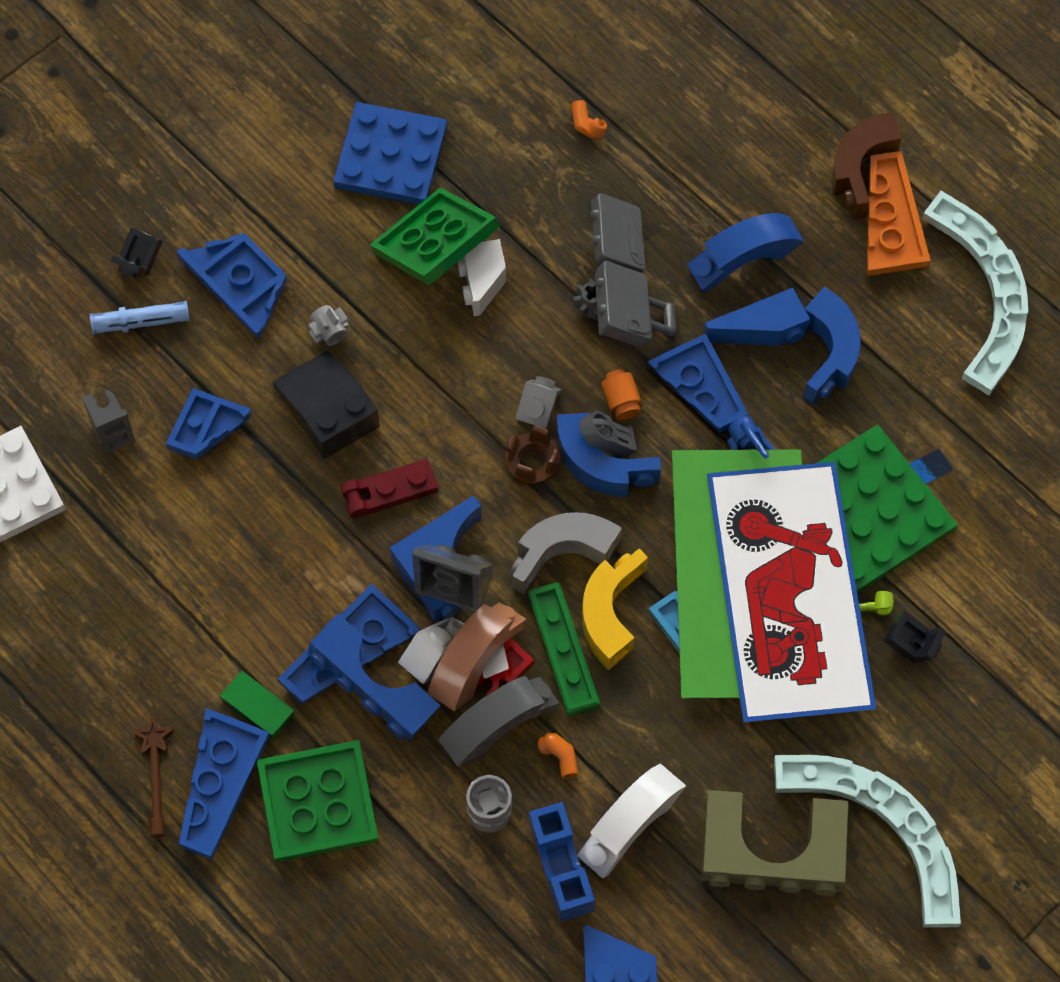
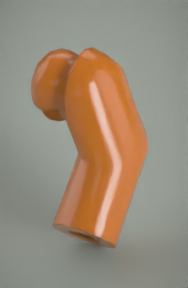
M547 733L545 737H541L538 740L537 746L542 754H553L559 759L561 777L563 779H571L578 776L575 752L570 743L557 733Z

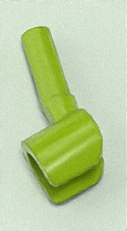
M888 591L876 592L875 602L859 604L860 612L874 611V613L882 616L890 614L893 609V593Z

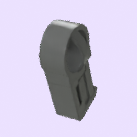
M597 410L580 420L581 433L592 447H598L620 457H625L637 450L631 425L624 427L612 422L610 416Z

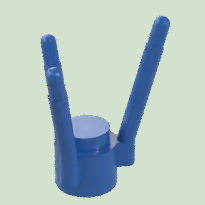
M750 416L741 417L729 425L728 431L732 437L727 440V443L731 450H739L740 447L743 450H751L756 447L764 459L769 457L766 450H776L764 436L760 427H756Z

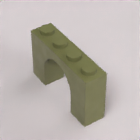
M708 790L705 805L701 881H709V885L714 887H728L730 883L744 884V887L750 890H763L765 886L780 887L779 890L786 893H797L801 889L815 890L816 894L831 896L835 895L836 892H842L846 876L848 801L813 798L809 812V836L806 850L792 861L770 863L756 857L747 848L741 832L743 793Z

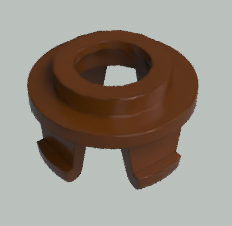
M533 426L531 433L520 436L512 435L507 443L505 462L509 473L516 480L525 484H540L549 480L556 473L560 463V454L556 444L549 438V431L539 426ZM530 451L540 453L544 457V466L535 471L534 468L522 465L520 461L523 454Z

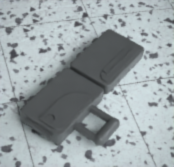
M599 193L591 201L592 211L590 212L593 222L594 236L592 242L595 249V260L600 264L595 273L599 335L634 345L637 348L639 346L643 347L652 339L651 329L665 333L668 336L675 335L677 323L674 304L649 297L647 277L642 273L646 266L640 208ZM649 305L662 309L664 324L651 320Z

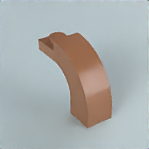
M500 602L493 607H489L486 604L482 605L468 618L448 645L434 672L427 694L453 711H456L471 700L480 676L492 655L510 637L512 638L523 630L526 618L516 613L513 608Z

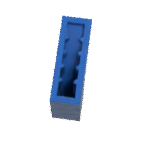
M475 496L470 497L390 547L392 563L414 593L415 583L412 559L414 548L429 544L436 547L437 545H446L456 550L468 529L482 519L481 505ZM415 593L435 622L443 617L444 619L451 618L461 610L459 606Z

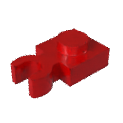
M511 637L503 644L509 668L488 678H484L483 673L480 676L477 684L478 688L485 682L493 683L491 690L486 695L500 688L505 681L509 683L523 677L536 664L534 659Z

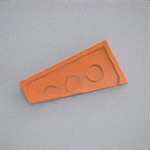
M902 151L871 155L869 161L868 198L870 203L868 207L867 276L929 267L931 260Z

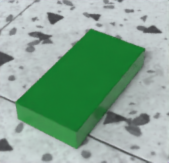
M242 670L220 694V699L257 728L269 732L271 739H274L295 715V711Z

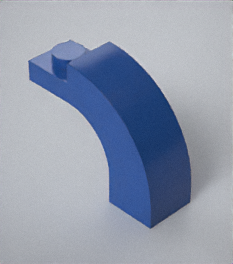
M780 213L763 214L732 225L704 243L707 249L687 265L701 290L709 292L739 267L760 258L782 260L805 241L790 216Z
M825 286L805 308L810 318L808 328L822 338L827 345L830 356L806 384L803 398L813 405L821 396L826 399L836 385L843 390L847 387L855 371L861 342L859 327L852 311L841 298Z
M590 413L557 415L556 433L560 456L570 473L586 487L610 496L628 497L630 484H635L638 487H648L654 483H660V457L638 459L611 457L598 447L589 445L581 433L580 420Z

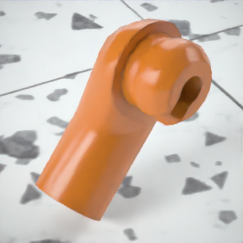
M574 101L571 104L575 129L591 139L603 137L607 130L606 122L603 119L599 121V118H589L585 101Z

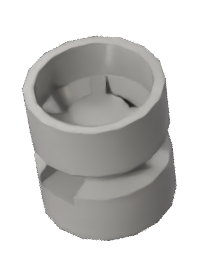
M494 775L478 777L470 784L466 795L467 815L470 823L481 832L492 833L504 828L511 819L512 794L508 784L503 779Z

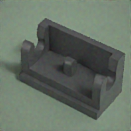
M108 390L105 393L106 398L109 400V405L104 408L97 406V401L91 394L82 397L91 426L105 455L136 442L126 410H121L115 395Z

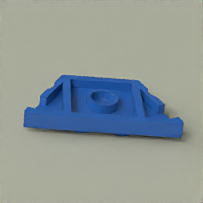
M245 233L231 236L223 241L214 240L206 242V247L187 251L186 248L179 249L177 256L180 261L259 339L287 283L286 274Z
M583 927L585 982H657L656 956L593 927Z

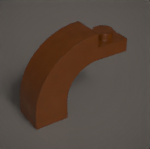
M893 112L875 115L859 122L846 133L838 146L831 176L833 195L843 194L845 208L851 209L854 220L866 218L870 203L860 170L870 161L871 155L899 151L902 138Z

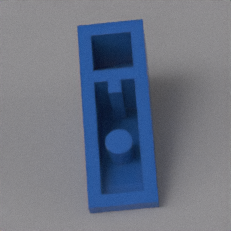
M791 288L706 322L704 334L706 333L711 343L779 346L786 342L795 343L804 338L808 332L810 318L796 292Z

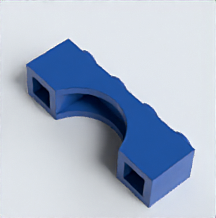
M338 613L310 642L308 651L312 653L310 655L311 660L322 670L328 668L337 676L335 681L346 692L351 693L353 690L362 699L361 705L373 716L379 714L388 722L386 727L394 736L399 739L404 737L410 742L437 713L440 704L415 682L401 688H388L371 680L363 670L359 656L360 645L364 636Z

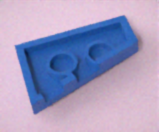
M706 333L647 361L648 366L719 433L727 430L729 425L735 420L749 416Z

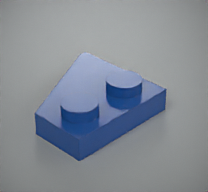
M192 388L166 442L167 449L198 460L249 420L252 415L251 409Z

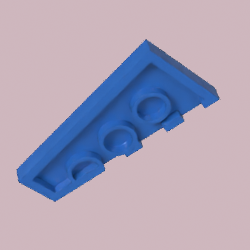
M372 583L341 614L346 621L364 636L359 651L362 668L421 631L410 618ZM308 648L277 680L301 705L337 684L335 681L337 676L328 668L322 670L311 660L310 655L312 653L308 651Z

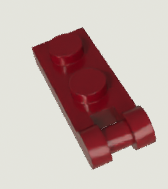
M428 458L364 479L348 480L340 485L343 497L348 499L349 505L347 509L351 518L362 517L439 492L438 484ZM369 492L371 499L362 500L360 495Z

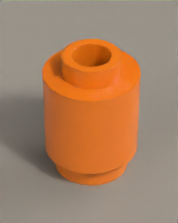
M623 369L608 373L601 385L611 414H614L619 421L631 419L641 413L640 405L642 401L632 373L624 372Z

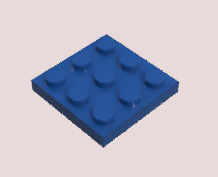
M356 102L333 180L334 188L419 205L428 198L448 126L447 119Z

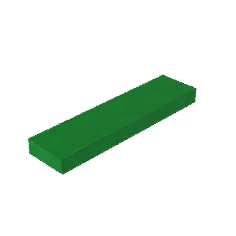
M555 582L528 590L527 597L567 717L600 708V701L560 583Z

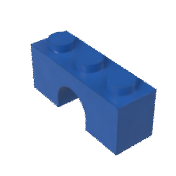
M563 802L530 811L528 824L560 922L594 912L595 899L584 867L581 868L575 851L573 832Z

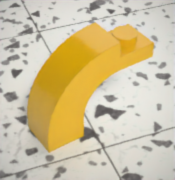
M640 548L632 555L629 553L623 555L615 563V569L604 560L591 575L584 592L582 607L584 636L592 653L607 670H610L634 649L635 637L617 619L612 605L622 590L647 571L648 557Z

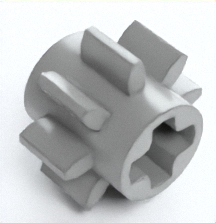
M325 305L315 310L310 316L312 323L308 324L310 328L309 333L317 344L324 340L328 346H332L346 337V328L349 327L347 321L349 319L341 307L333 311L331 306Z

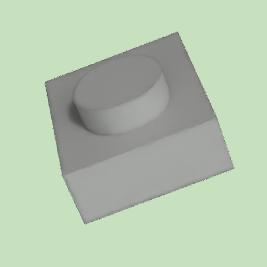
M537 376L536 380L526 381L515 419L547 429L556 399L560 396L562 389L554 387L555 381L541 376Z

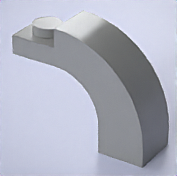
M578 512L555 515L539 522L529 529L518 542V555L520 557L517 558L510 571L512 575V588L524 595L541 567L549 559L560 554H579L599 565L604 560L608 562L621 541L622 527L602 517Z

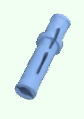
M187 301L127 310L125 307H119V311L90 314L93 335L122 330V333H127L129 329L190 321Z

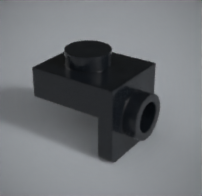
M131 227L119 256L113 255L111 262L120 265L118 271L130 277L136 278L137 273L148 276L163 240Z
M906 611L898 612L883 641L913 663L931 660L940 652L942 647L941 640L945 631L941 628L930 630Z

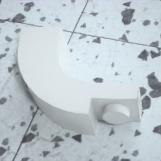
M661 763L651 768L636 780L604 814L590 832L592 834L577 856L600 877L605 878L643 830L656 818L668 812L686 785Z

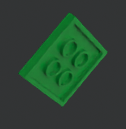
M440 187L372 242L370 246L375 255L429 286L454 264L462 260L477 245L488 239L500 225L495 216Z
M359 740L257 760L275 863L379 842Z

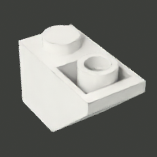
M500 239L481 242L462 260L457 262L460 277L466 276L467 286H463L465 305H472L474 316L481 315L506 282V266Z
M451 617L417 632L398 663L422 684L431 681L445 650L464 623Z

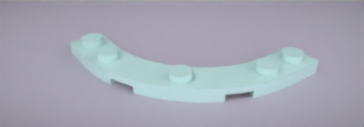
M940 191L924 212L922 219L955 239L971 253L983 269L992 292L994 315L991 332L987 341L962 376L963 380L990 396L1013 363L1024 337L1028 314L1026 284L1011 249L1008 250L1003 241L997 236L998 231L978 213L943 191Z
M775 755V793L811 792L831 794L852 800L876 813L898 834L913 859L920 883L923 928L960 926L958 885L951 853L935 827V821L906 789L884 774L852 764L853 761L819 755Z

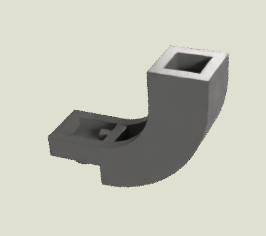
M523 676L503 685L469 708L438 740L457 767L481 759L489 748L508 731L529 719L552 712L560 703L541 677L528 680L526 676Z

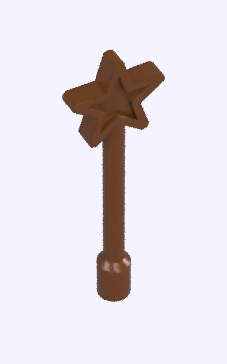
M153 716L150 717L148 728L134 730V735L143 740L142 754L146 755L150 751L153 817L150 819L151 837L162 838L165 836L164 818L161 816L159 750L167 753L168 750L164 740L173 733V729L171 726L158 728Z

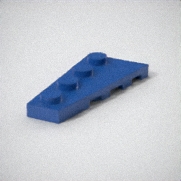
M206 708L203 731L198 745L196 766L191 780L190 796L187 801L179 840L180 848L213 860L257 766V760L260 759L270 738L269 732Z

